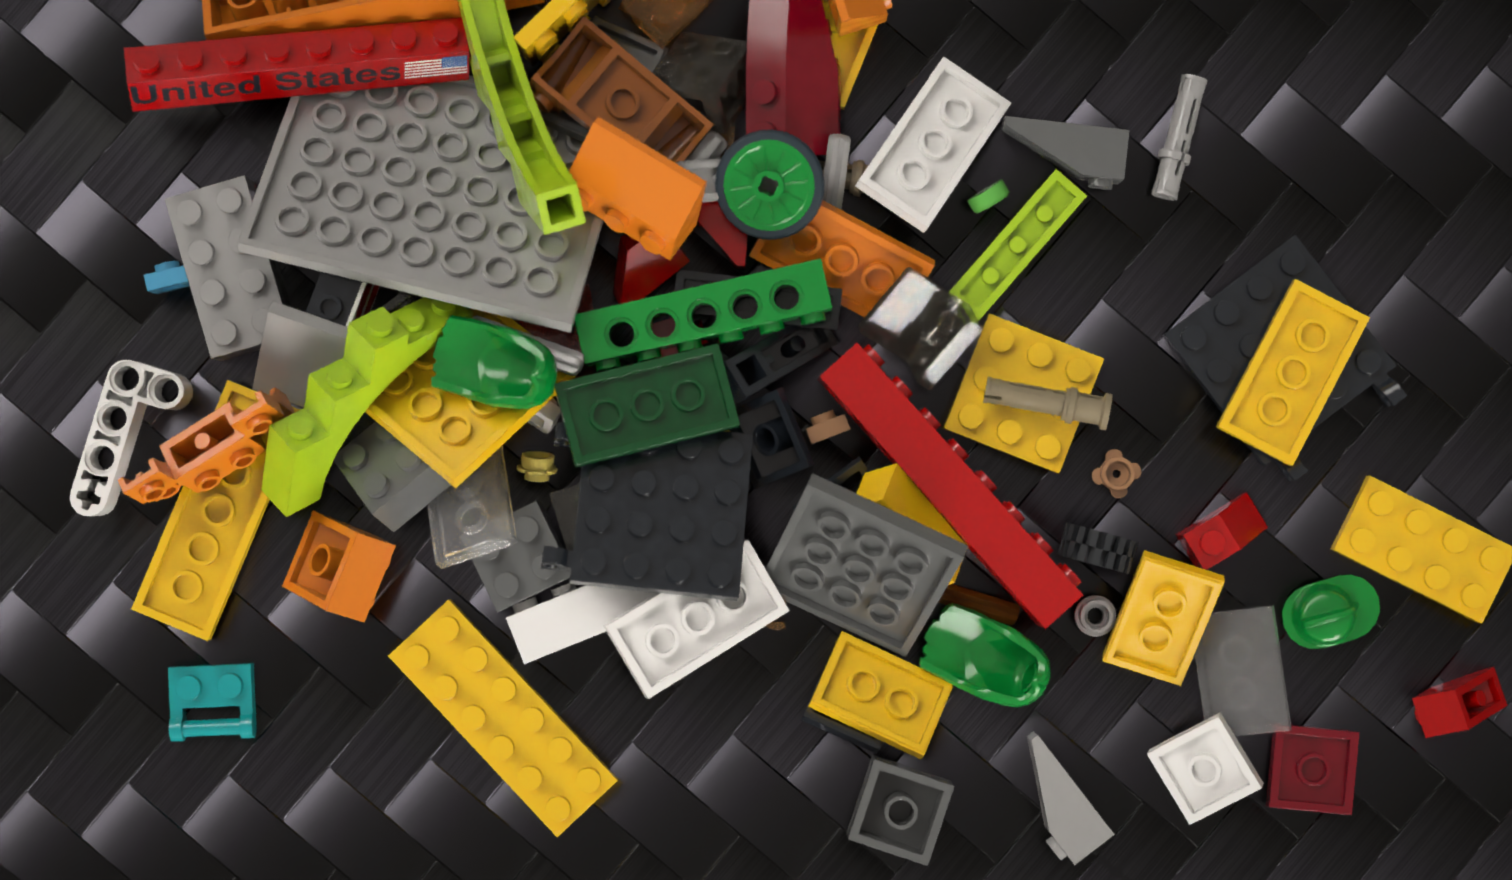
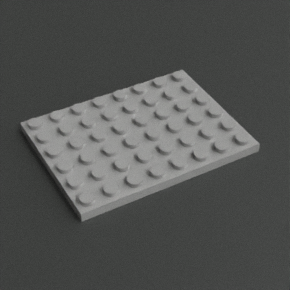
M469 75V80L291 97L237 244L239 252L571 333L604 220L589 211H583L586 223L547 235L543 234L519 202L511 164L498 149L490 111L478 97L474 78ZM546 126L557 152L569 171L583 142Z

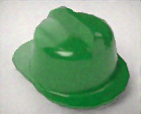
M1351 574L1339 575L1307 584L1295 590L1286 600L1282 611L1283 626L1293 641L1309 649L1328 648L1355 640L1367 634L1376 624L1380 613L1379 597L1374 587L1364 578Z

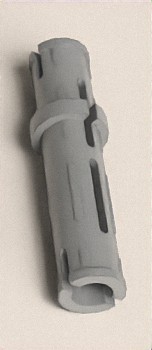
M1191 74L1181 75V82L1164 148L1159 149L1157 157L1160 160V164L1151 192L1155 197L1172 201L1178 198L1185 166H1189L1191 156L1188 153L1202 96L1207 85L1205 78Z

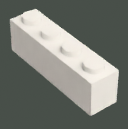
M568 583L551 590L553 598L538 604L536 597L513 605L515 614L506 617L523 663L526 664L605 632L606 630L603 627L605 624L651 597L655 592L588 585L576 588L575 584Z

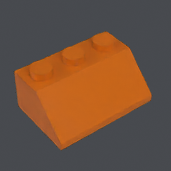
M597 117L593 122L569 169V173L577 182L583 211H589L604 220L606 225L618 233H625L637 240L644 249L652 254H660L671 260L697 225L707 181L600 117Z

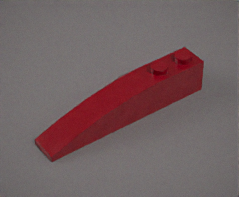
M749 0L747 27L746 135L760 130L783 131L802 140L815 155H826L828 137L830 134H840L841 70L838 58H835L830 37L832 31L829 19H826L822 0Z

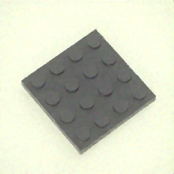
M812 473L765 569L784 601L906 657L963 561L968 545Z

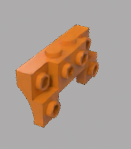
M276 387L270 390V395L259 390L255 393L258 402L244 411L230 402L226 403L161 444L159 447L166 462L151 458L148 460L151 468L145 473L139 472L133 481L124 477L119 478L117 481L122 492L145 504L170 498L183 485L196 493L216 487L222 478L236 469H242L251 465L257 456L266 451L267 448L261 436L269 433V425L295 413L286 394Z

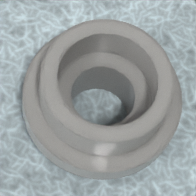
M1091 595L1078 603L1074 618L1077 627L1083 633L1098 637L1107 634L1114 627L1116 610L1107 598ZM1092 608H1098L1102 612L1101 620L1095 624L1088 620V612Z

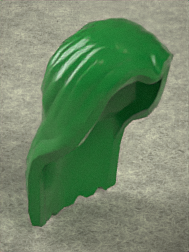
M452 315L448 317L442 329L443 335L439 336L432 356L436 359V363L433 364V371L436 375L431 377L432 387L490 406L513 409L533 408L543 404L553 394L557 380V362L549 348L511 328L497 326L473 318Z
M955 603L948 604L939 613V619H934L924 634L923 638L926 641V645L923 646L922 652L925 656L920 658V668L980 699L1004 706H1026L1042 696L1048 685L1050 661L1044 651L1018 630L973 609Z

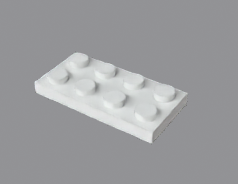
M943 57L864 171L855 187L924 233L1011 105V102Z
M744 539L740 593L737 601L655 593L603 627L645 698L649 699L784 615L789 609L748 539Z

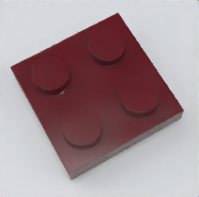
M1274 723L1266 806L1352 815L1359 732Z

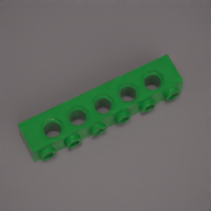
M820 258L578 313L575 317V323L582 354L584 355V364L587 366L595 365L596 371L599 372L621 367L620 359L636 356L637 362H644L661 358V350L677 347L678 353L702 348V341L718 337L719 344L744 339L743 331L759 328L760 335L778 332L785 329L783 322L800 319L801 325L818 323L826 320L825 313L832 312V304ZM786 287L794 289L799 295V301L796 306L788 310L779 308L774 300L776 293ZM751 297L757 302L758 309L753 317L742 319L735 315L734 305L738 299ZM702 306L712 307L717 314L716 321L708 328L697 327L693 322L695 311ZM668 315L674 318L675 329L668 337H657L653 333V323L659 316ZM622 324L630 325L634 330L633 341L625 347L614 345L612 341L614 329Z

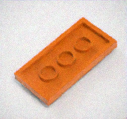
M822 200L821 206L813 220L801 231L782 239L767 240L757 238L749 254L750 257L772 269L821 258L827 287L843 290L841 305L893 333L897 330L935 266L934 259Z

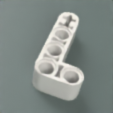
M132 360L117 361L111 366L70 493L71 505L77 513L83 516H102L114 509L121 491L117 480L121 477L125 478L147 404L169 410H179L186 407L193 397L192 384L186 377ZM134 368L138 372L139 382L134 389L127 390L123 385V375L128 369ZM174 380L179 388L178 396L175 400L168 403L162 396V388L167 381ZM120 407L125 411L127 419L125 425L121 429L116 430L112 426L110 418L112 412ZM104 447H109L114 454V462L108 469L102 468L98 461V455ZM92 475L108 477V481L100 482V479H92ZM89 491H95V495L101 497L99 504H93V501L87 498Z

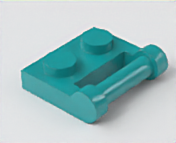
M254 663L175 666L168 668L169 737L171 742L185 741L186 737L240 735L242 739L256 737ZM240 706V718L186 720V708Z

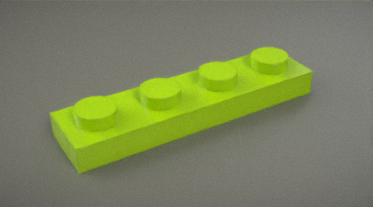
M1055 169L947 295L974 319L979 321L1087 195Z

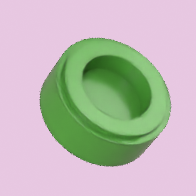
M1001 179L970 197L967 202L972 211L978 214L1006 198L1010 191Z

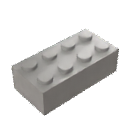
M245 175L165 199L210 357L218 361L228 360L260 350L267 313L272 301L291 307L278 261L239 252L237 242L257 191L255 182Z

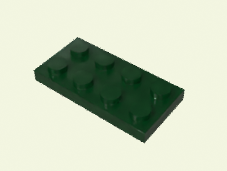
M719 344L555 384L554 388L575 468L736 428L740 425Z

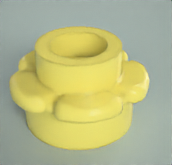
M543 451L523 452L521 465H517V470L525 473L524 479L531 482L549 481V475L557 473L558 468L554 465L555 455Z

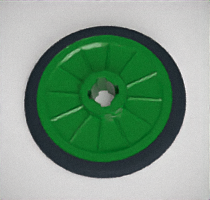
M760 130L742 136L726 150L717 167L715 191L719 197V206L730 223L752 237L774 240L796 234L813 220L821 206L825 185L820 162L810 147L792 134L779 130ZM765 176L778 182V186L773 194L761 188Z

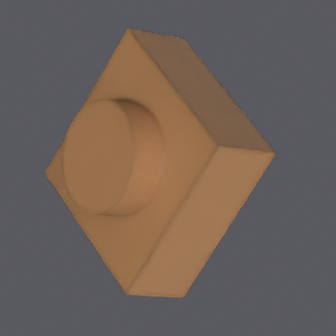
M830 410L810 418L813 426L805 429L812 445L850 430V426L845 414L836 417L834 410Z

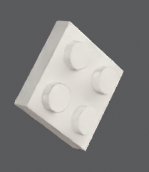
M1221 712L1150 748L1147 752L1148 757L1189 824L1262 789L1264 784Z

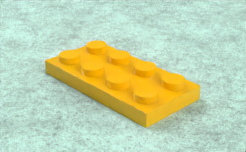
M1297 279L1292 280L1216 428L1289 466H1293L1370 317Z
M1366 476L1331 547V550L1477 623H1483L1512 564L1511 545L1372 476Z

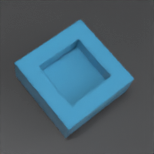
M179 261L157 264L154 266L155 272L144 275L147 291L155 294L190 286L184 265L180 266Z

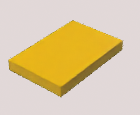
M1144 550L1102 654V661L1181 686L1224 585V575Z
M842 631L808 707L916 758L922 759L953 685L910 662Z

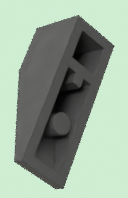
M1005 116L1002 121L1001 130L1077 180L1088 181L1087 187L1111 190L1113 184H1119L1124 180L1130 130Z

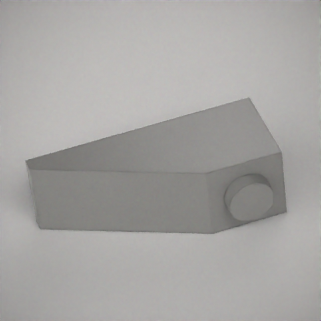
M1033 731L1027 736L1044 826L1052 835L1046 842L1060 860L1068 856L1073 864L1076 865L1115 834L1041 738Z

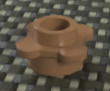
M1111 449L1105 454L1106 460L1101 467L1093 470L1092 480L1095 484H1103L1107 487L1114 498H1123L1128 493L1127 487L1132 484L1134 479H1138L1141 476V468L1137 463H1131L1123 458L1120 450ZM1114 470L1120 471V476L1118 478H1115L1113 476Z

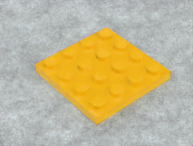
M470 308L473 311L472 318L478 315L530 334L509 317ZM435 345L398 375L371 403L365 412L453 487L457 488L543 408L556 393L554 389L553 394L543 404L533 408L513 409L490 406L432 387L431 377L436 375L433 371V364L436 363V359L432 357ZM557 371L556 383L574 379L575 376Z

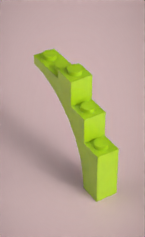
M458 0L471 54L469 61L477 94L490 111L498 149L511 164L520 204L544 235L586 223L577 182L569 173L557 152L537 106L514 39L504 0Z
M423 297L392 313H389L382 306L348 323L343 358L310 373L304 408L269 425L261 490L286 517L320 500L326 476L337 452L351 429L371 403L398 375L436 345L439 336L443 335L442 329L449 316L472 318L473 311L470 308Z

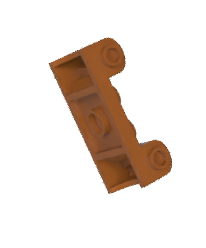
M583 16L564 42L534 74L529 82L537 106L543 112L549 113L553 110L560 113L564 110L588 131L596 118L600 117L675 163L684 161L714 125L585 16Z

